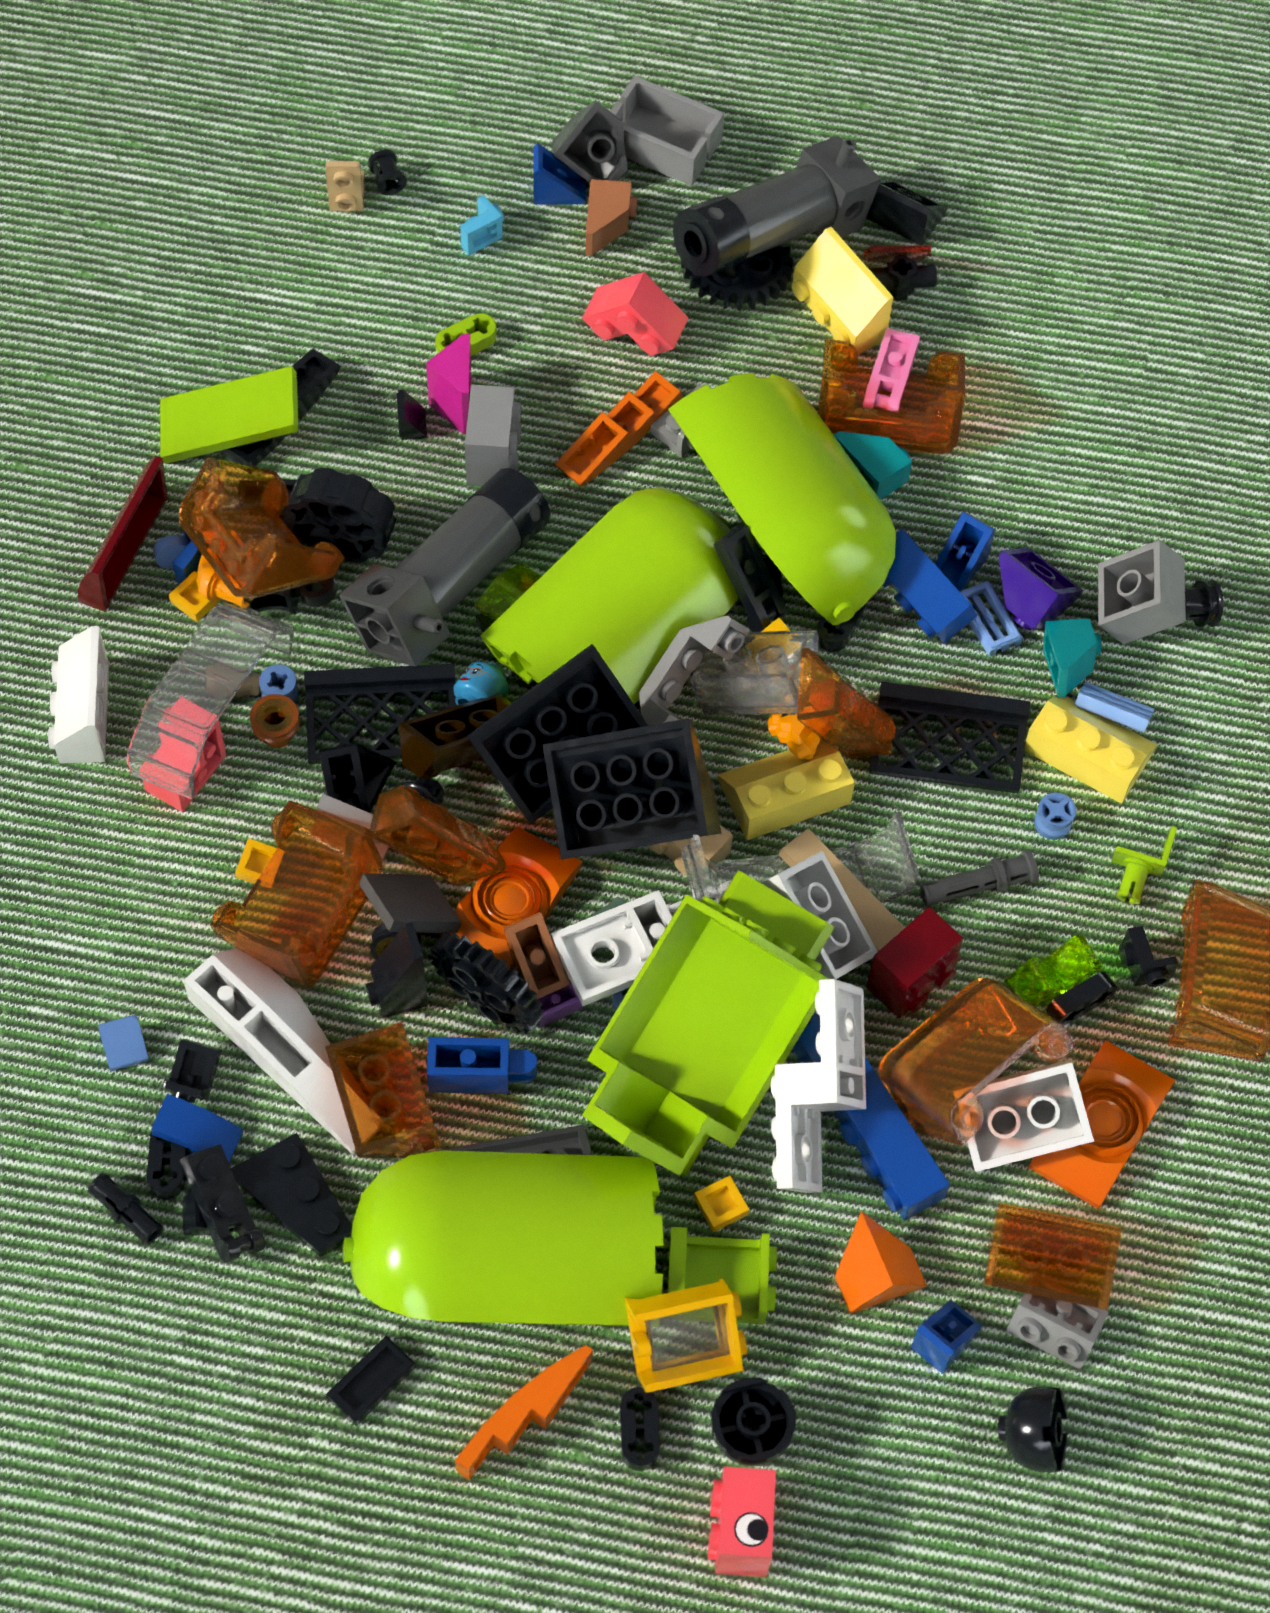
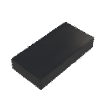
M386 1335L326 1393V1397L357 1426L416 1368V1363Z

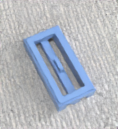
M989 581L960 591L969 603V599L971 600L980 615L979 617L977 614V617L969 625L989 657L995 655L999 649L1003 652L1009 649V645L1014 644V646L1022 643L1023 636ZM979 593L984 595L1008 636H1003L991 612L979 597Z
M1085 682L1075 702L1077 707L1141 732H1145L1155 710L1088 682Z

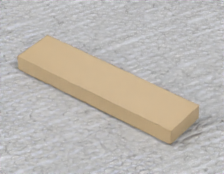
M809 828L784 846L779 856L792 867L823 851L875 948L879 951L905 927Z

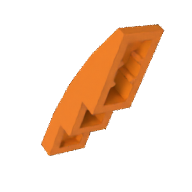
M655 371L634 395L628 392L608 415L602 412L560 457L555 466L582 488L642 439L651 430V425L665 414L671 406L682 399L681 391Z
M584 1345L549 1366L514 1393L481 1426L455 1459L456 1472L471 1480L494 1446L508 1455L531 1421L546 1430L592 1363L593 1349Z

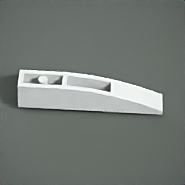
M244 945L213 954L183 980L189 1001L350 1153L354 1154L382 1128L380 1121L301 996L249 947Z

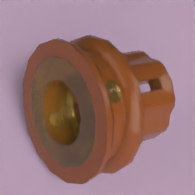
M270 694L261 697L250 710V722L254 735L272 748H281L288 745L289 741L293 739L298 731L300 724L299 711L296 704L289 697L281 694Z

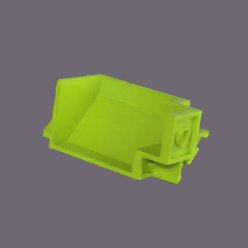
M739 870L719 903L705 895L700 902L686 894L587 1058L589 1062L607 1074L582 1116L622 1145L679 1176L681 1174L685 1176L688 1174L709 1137L733 1149L771 1086V1079L775 1075V1065L784 1064L816 1010L815 996L817 991H819V980H827L828 978L819 973L823 966L815 960L835 927Z

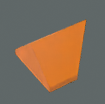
M861 1211L835 1274V1280L850 1314L925 1288L927 1285L911 1248Z

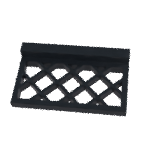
M455 664L304 671L308 763L321 764L319 753H316V741L326 731L340 742L338 746L351 744L363 729L378 740L371 750L392 760H402L401 749H397L388 741L399 730V723L408 721L419 708L427 715L434 713L433 710L424 704L433 694L449 693V705L445 709L457 706L453 690L456 683ZM395 696H406L414 703L402 717L387 706ZM367 697L377 706L362 719L349 707L358 698ZM377 697H385V698L381 701V700H380L379 698H377ZM330 699L339 708L327 721H324L314 712V700ZM382 710L396 721L384 736L369 725ZM344 712L358 723V726L346 738L331 727ZM315 721H316L319 725H321V727H320L316 732H315ZM383 746H385L388 750H380V749H381Z
M881 681L877 700L869 774L1018 794L1020 791L1026 727L1031 701ZM884 712L901 714L908 724L895 734H892L883 723ZM910 715L918 716V717L915 718V719H913ZM926 718L938 719L945 728L931 740L918 725ZM948 720L955 721V722H954L953 724H950V723L948 722ZM965 722L975 724L982 733V735L969 744L955 730ZM985 725L993 726V727H991V728L988 730ZM1002 727L1018 729L1016 742L1007 749H1004L992 735ZM913 729L924 742V745L909 755L897 739ZM883 733L887 739L881 743V737ZM950 734L962 749L949 759H946L934 744ZM987 739L999 755L984 765L972 749ZM890 744L904 758L895 766L878 764L879 753ZM928 749L941 763L932 771L922 770L914 761L915 758ZM1015 750V759L1013 760L1009 754ZM965 754L978 768L970 776L959 775L951 765ZM1004 759L1013 770L1012 782L997 780L988 769ZM909 764L911 768H904V766ZM946 769L948 773H941V771ZM983 774L987 779L978 777Z

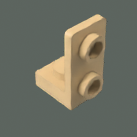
M327 161L325 163L330 211H364L365 174L364 170H361L360 162Z

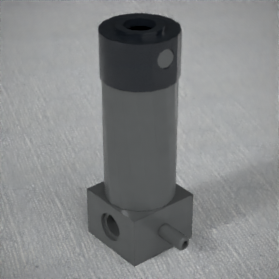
M837 135L803 148L796 169L725 196H717L680 211L674 219L673 225L676 250L682 262L695 275L706 277L741 263L746 258L814 231L820 236L825 229L832 227L842 238L862 230L881 178L854 152L856 147L854 141L850 139L843 141Z
M501 468L468 498V502L395 568L374 563L339 594L368 653L416 667L451 635L443 618L509 556L521 549L550 521L551 513L548 503L542 492L529 478L511 468Z

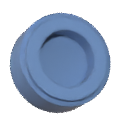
M169 535L161 538L153 548L157 564L165 569H173V560L189 544V541L180 535Z

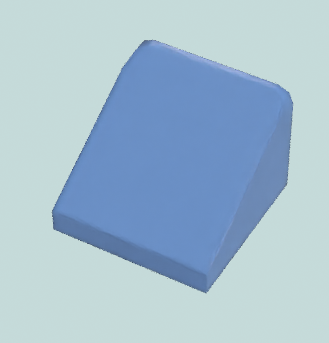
M137 1015L98 1025L110 1071L149 1061Z

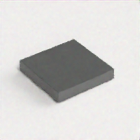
M363 873L359 885L389 932H399L404 924L413 922L416 933L458 932L462 922L431 875Z

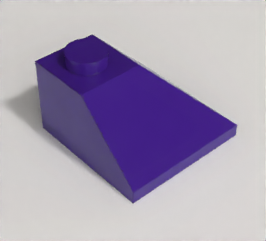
M1029 547L1002 550L998 556L1005 606L1014 614V621L1027 630L1045 628L1046 621H1054L1084 591Z

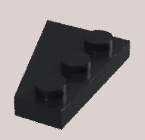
M297 1133L231 1168L237 1184L263 1209L266 1208L279 1219L285 1228L319 1257L343 1245L344 1237H351L352 1225Z

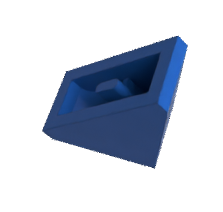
M536 144L533 146L534 204L582 205L585 203L586 180L542 145Z
M965 511L962 512L935 562V565L959 592L964 590L988 559L996 530Z
M950 1300L919 1326L910 1348L940 1373L944 1374L978 1334L983 1325Z

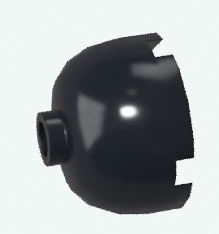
M759 1377L742 1378L728 1384L716 1399L711 1412V1433L719 1450L731 1461L746 1467L763 1466L779 1458L790 1445L796 1427L795 1408L788 1394L781 1388L779 1390L774 1385L769 1384L768 1380Z
M1044 1386L1028 1388L1013 1398L1008 1405L1006 1415L999 1416V1440L1006 1441L1010 1456L1017 1464L1026 1469L1042 1473H1058V1471L1063 1469L1067 1450V1433H1062V1419H1067V1409L1062 1389Z

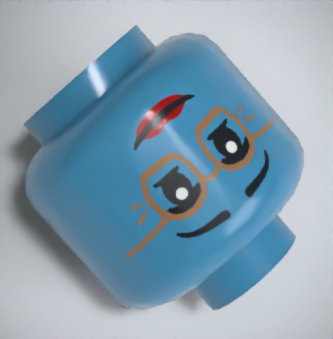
M479 661L471 663L453 687L456 697L455 703L460 705L480 698H489L497 693L506 697L509 692V684L503 669L492 662L485 663Z

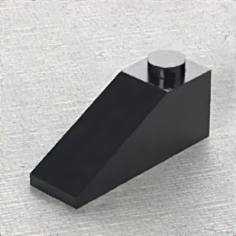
M413 922L404 924L370 967L372 982L365 984L371 1007L379 1006L382 1018L428 1006L423 955Z

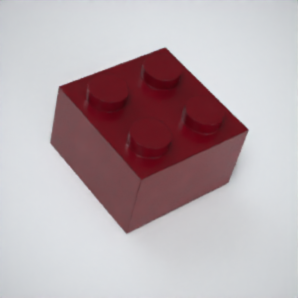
M928 907L874 955L866 988L899 1019L909 1010L912 1013H916L928 1001V993L936 986L940 989L944 988L956 975L954 968L961 958L959 952L963 937L934 910Z

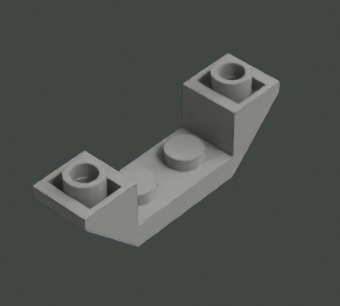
M727 615L680 629L639 691L641 715L648 726L682 720L669 711L668 708L679 697L683 685L693 670L700 665L706 650L710 649L730 661L734 653L742 647L744 638L750 629Z

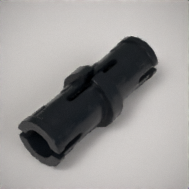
M107 1173L100 1174L89 1185L88 1193L93 1195L111 1212V1219L116 1224L122 1223L141 1240L144 1246L154 1242L163 1231V1225L158 1223L140 1206V1199L134 1194L128 1195Z

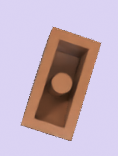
M590 179L585 255H594L628 231L629 217H636L637 196H631V182Z
M540 912L504 927L510 955L518 975L529 983L528 989L537 993L535 999L570 985Z

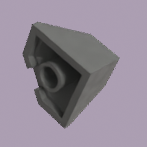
M596 100L571 117L551 142L553 155L589 183L590 179L619 181L628 170L623 122Z

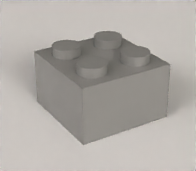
M471 384L465 437L467 485L483 486L501 468H511L518 471L519 453H517V449L521 443L522 424L520 423L521 402H515V387Z
M1161 540L1098 563V626L1122 644L1186 622L1185 560Z

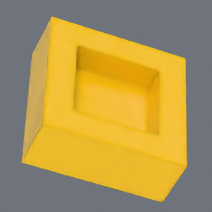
M195 571L169 594L170 602L195 622H198L222 600L218 598L217 600L210 601L199 593L197 572Z
M248 838L235 871V878L271 890L285 851Z
M730 1175L694 1193V1200L712 1232L749 1215V1208Z

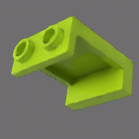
M671 1227L667 1293L719 1282V1279L723 1278L731 1292L736 1291L740 1299L742 1316L736 1317L737 1323L765 1325L767 1311H775L776 1286H768L769 1271L776 1272L777 1247L770 1246V1233H761L759 1240L687 1236V1227ZM711 1306L666 1316V1319L714 1322L713 1308Z

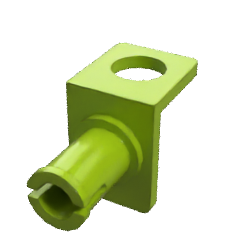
M1171 826L1160 859L1120 846L1116 847L1111 861L1126 867L1119 891L1116 894L1119 900L1125 902L1129 890L1132 888L1129 903L1140 904L1148 874L1161 877L1166 867L1177 827Z

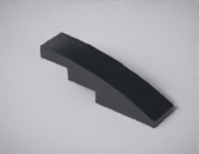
M311 349L292 366L297 372L298 423L317 402L340 371L341 365L315 349ZM288 434L221 450V455L250 472Z

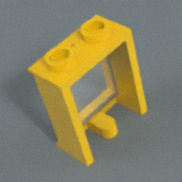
M723 1278L719 1279V1282L642 1299L625 1298L636 1375L646 1393L744 1371L742 1355L747 1354V1344L743 1331L737 1328L736 1317L742 1316L741 1303L738 1293L736 1291L731 1292Z

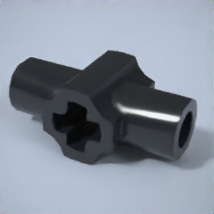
M907 255L894 256V259L887 263V267L869 268L874 276L890 292L895 301L907 300L908 296L915 291V288L936 287L937 271L935 264L917 265V262L908 258Z

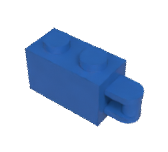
M428 1037L427 1081L429 1093L509 1094V1083H529L537 1076V1058L535 1054L528 1050H509V1038Z

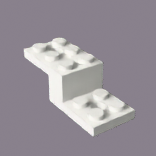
M728 882L692 897L701 902L705 895L719 903L729 884ZM658 890L551 933V938L560 961L582 1006L631 987L682 901L667 906ZM598 948H607L613 952L614 957L609 962L601 963L592 957V953Z
M836 979L819 980V991H817L815 996L816 1011L820 1015V1032L816 1036V1049L819 1056H821V1062L775 1065V1075L771 1079V1093L776 1102V1116L773 1117L771 1124L772 1135L776 1140V1157L772 1163V1173L774 1180L777 1182V1189L803 1193H822L821 1112L866 1109L863 988Z

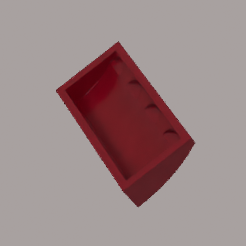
M155 456L144 467L79 584L78 602L106 612L168 498L163 458Z

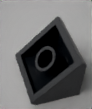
M881 179L866 219L922 246L943 218L948 208L890 179Z

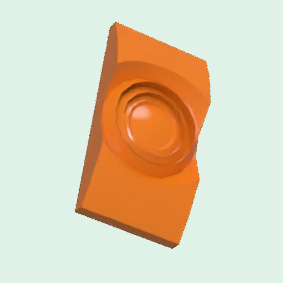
M517 826L493 852L477 883L457 905L455 913L462 923L456 934L460 938L465 935L472 944L478 941L486 950L491 949L498 960L504 959L509 969H514L515 965L510 955L504 927L538 912L542 914L544 921H546L583 866V861L576 857L561 860L559 848Z
M1105 1040L1078 1083L1094 1142L1036 1156L1028 1168L1099 1209L1173 1086L1175 1079Z

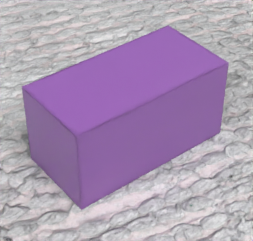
M568 980L570 985L537 999L543 1004L540 1008L544 1011L541 1020L537 1023L539 1028L583 1008L570 980Z

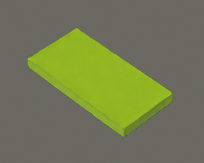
M292 366L160 399V457L163 458L165 464L299 431L297 372Z

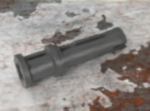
M1030 849L1022 851L1020 856L1005 860L994 858L988 862V866L935 881L920 883V892L926 907L940 902L957 899L984 890L995 889L1002 892L1006 891L1008 886L1029 881L1032 884L1039 881V872L1033 853Z

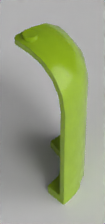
M754 373L729 376L728 383L712 389L707 384L668 409L753 536L786 579L832 625H840L850 620L855 615V612L862 608L884 584L895 559L896 530L884 504L801 389L792 381L775 374H771L768 378L756 377Z
M664 487L636 491L615 505L480 637L498 662L515 672L528 684L534 680L537 683L541 682L593 644L633 704H635L640 699L639 691L679 630L723 617L738 600L737 592L713 545L730 532V526L721 515L713 514L705 506L684 493Z
M448 1150L409 1155L383 1169L362 1193L353 1219L351 1237H344L343 1262H350L352 1279L363 1296L383 1309L409 1318L440 1322L629 1326L625 1298L642 1299L662 1294L663 1273H658L656 1269L655 1247H663L662 1215L654 1214L656 1196H659L660 1192L655 1164L646 1157ZM660 1318L649 1320L650 1326H659Z

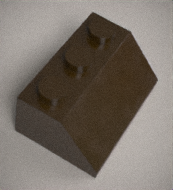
M497 693L489 698H480L399 723L402 765L419 778H433L438 776L440 772L448 769L470 766L474 761L482 758L467 735L512 702Z

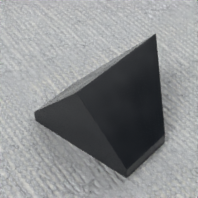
M357 743L319 750L326 795L371 813L397 761Z

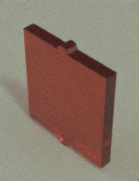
M873 245L868 249H864V260H893L896 255H907L911 260H924L927 256H931V245Z

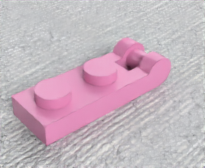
M886 328L865 393L863 408L873 410L874 407L887 410V414L898 415L919 346V335ZM879 390L891 392V396L879 394L878 392Z

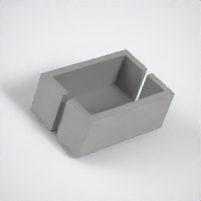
M635 75L621 94L620 101H617L610 110L623 122L627 159L690 186H693L706 166V160H710L723 138V112Z

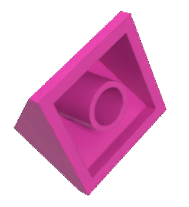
M462 334L426 362L429 405L462 434H466L472 384L470 334Z

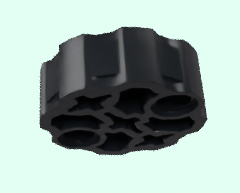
M316 468L310 474H300L284 510V513L288 516L286 526L294 536H300L309 545L319 541L331 542L337 547L340 558L350 562H366L367 558L373 556L380 557L387 547L397 521L393 515L395 505L388 495L379 492L373 487L371 482L360 476L340 473L331 468Z

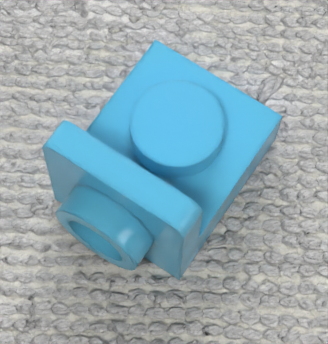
M485 195L477 198L478 216H473L460 225L461 248L468 256L503 238V213L499 206L495 203L492 204Z

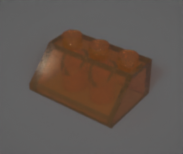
M802 648L797 720L850 759L891 754L892 740L895 737L893 718L860 687L810 648Z
M402 785L379 794L368 831L369 836L456 886L505 870L506 862L491 837L479 831L475 824L462 821L450 814L446 807L434 804L423 798L412 787Z
M402 1022L325 1046L358 1158H406L409 1155L441 1146L409 1039Z
M999 1202L995 1205L988 1242L984 1285L1108 1310L1122 1227Z

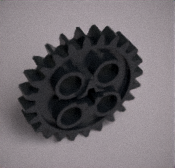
M784 244L706 277L695 275L683 262H681V268L684 269L683 278L690 279L689 288H699V298L710 295L711 305L721 300L723 301V309H727L730 303H735L737 310L741 311L742 305L747 303L752 310H755L756 301L767 306L769 297L778 300L780 291H786L787 284L791 281L793 258L790 257L791 248L784 247Z
M445 933L430 949L429 957L433 959L431 964L439 969L436 973L445 978L446 986L453 989L457 997L464 998L467 1001V1006L478 1009L480 1015L486 1016L495 1025L501 1023L508 1031L512 1028L517 1034L521 1031L527 1034L541 1020L544 1011L540 1007L543 1004L535 999L537 993L528 989L529 983L517 975L518 971L509 969L506 966V961L504 959L498 960L491 949L486 950L478 941L472 944L465 935L460 938L456 933L452 935Z

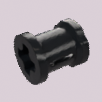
M384 149L376 151L370 156L368 167L378 179L377 187L379 192L383 195H394L403 190L407 184L405 174L398 169L395 152Z

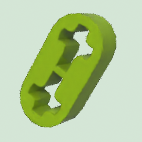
M478 313L443 329L435 337L436 355L446 348L445 344H451L462 334H470L471 356L489 348L496 341L495 320L490 315Z

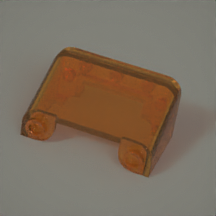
M825 339L817 413L833 435L840 431L889 437L898 447H902L906 451L935 454L947 453L956 446L965 398V353L939 352L929 360L926 375L910 373L899 411H892L874 407V409L863 407L865 393L873 369L857 368L858 354L855 347L849 342ZM883 390L878 392L879 394L891 396V392Z
M207 457L179 508V523L230 592L236 597L255 599L327 580L336 573L344 559L342 553L332 543L320 542L315 547L301 545L282 521L279 515L287 504L288 491L284 481L275 471Z
M289 800L282 812L278 813L272 822L271 830L278 848L243 904L228 901L223 906L218 907L210 926L217 937L290 980L306 987H312L321 978L368 900L359 885L363 873L381 874L383 863L368 828Z
M1195 879L1182 906L1181 923L1184 924L1185 940L1179 995L1175 1001L1174 1008L1176 1009L1175 1020L1177 1021L1175 1025H1170L1168 1045L1262 1062L1267 1050L1270 1049V908L1215 883Z
M977 978L891 1049L881 1060L879 1076L914 1130L962 1146L979 1131L984 1121V1111L976 1096L980 1091L1030 1048H1032L1034 1054L1039 1059L1052 1063L1064 1058L1076 1045L1068 1030L1062 1024L998 981L989 978Z

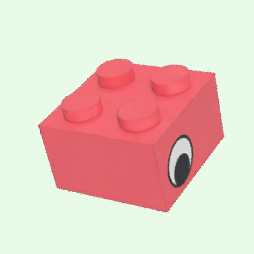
M724 1466L721 1480L713 1481L710 1517H718V1523H711L708 1540V1560H716L715 1574L767 1577L773 1549L776 1470Z

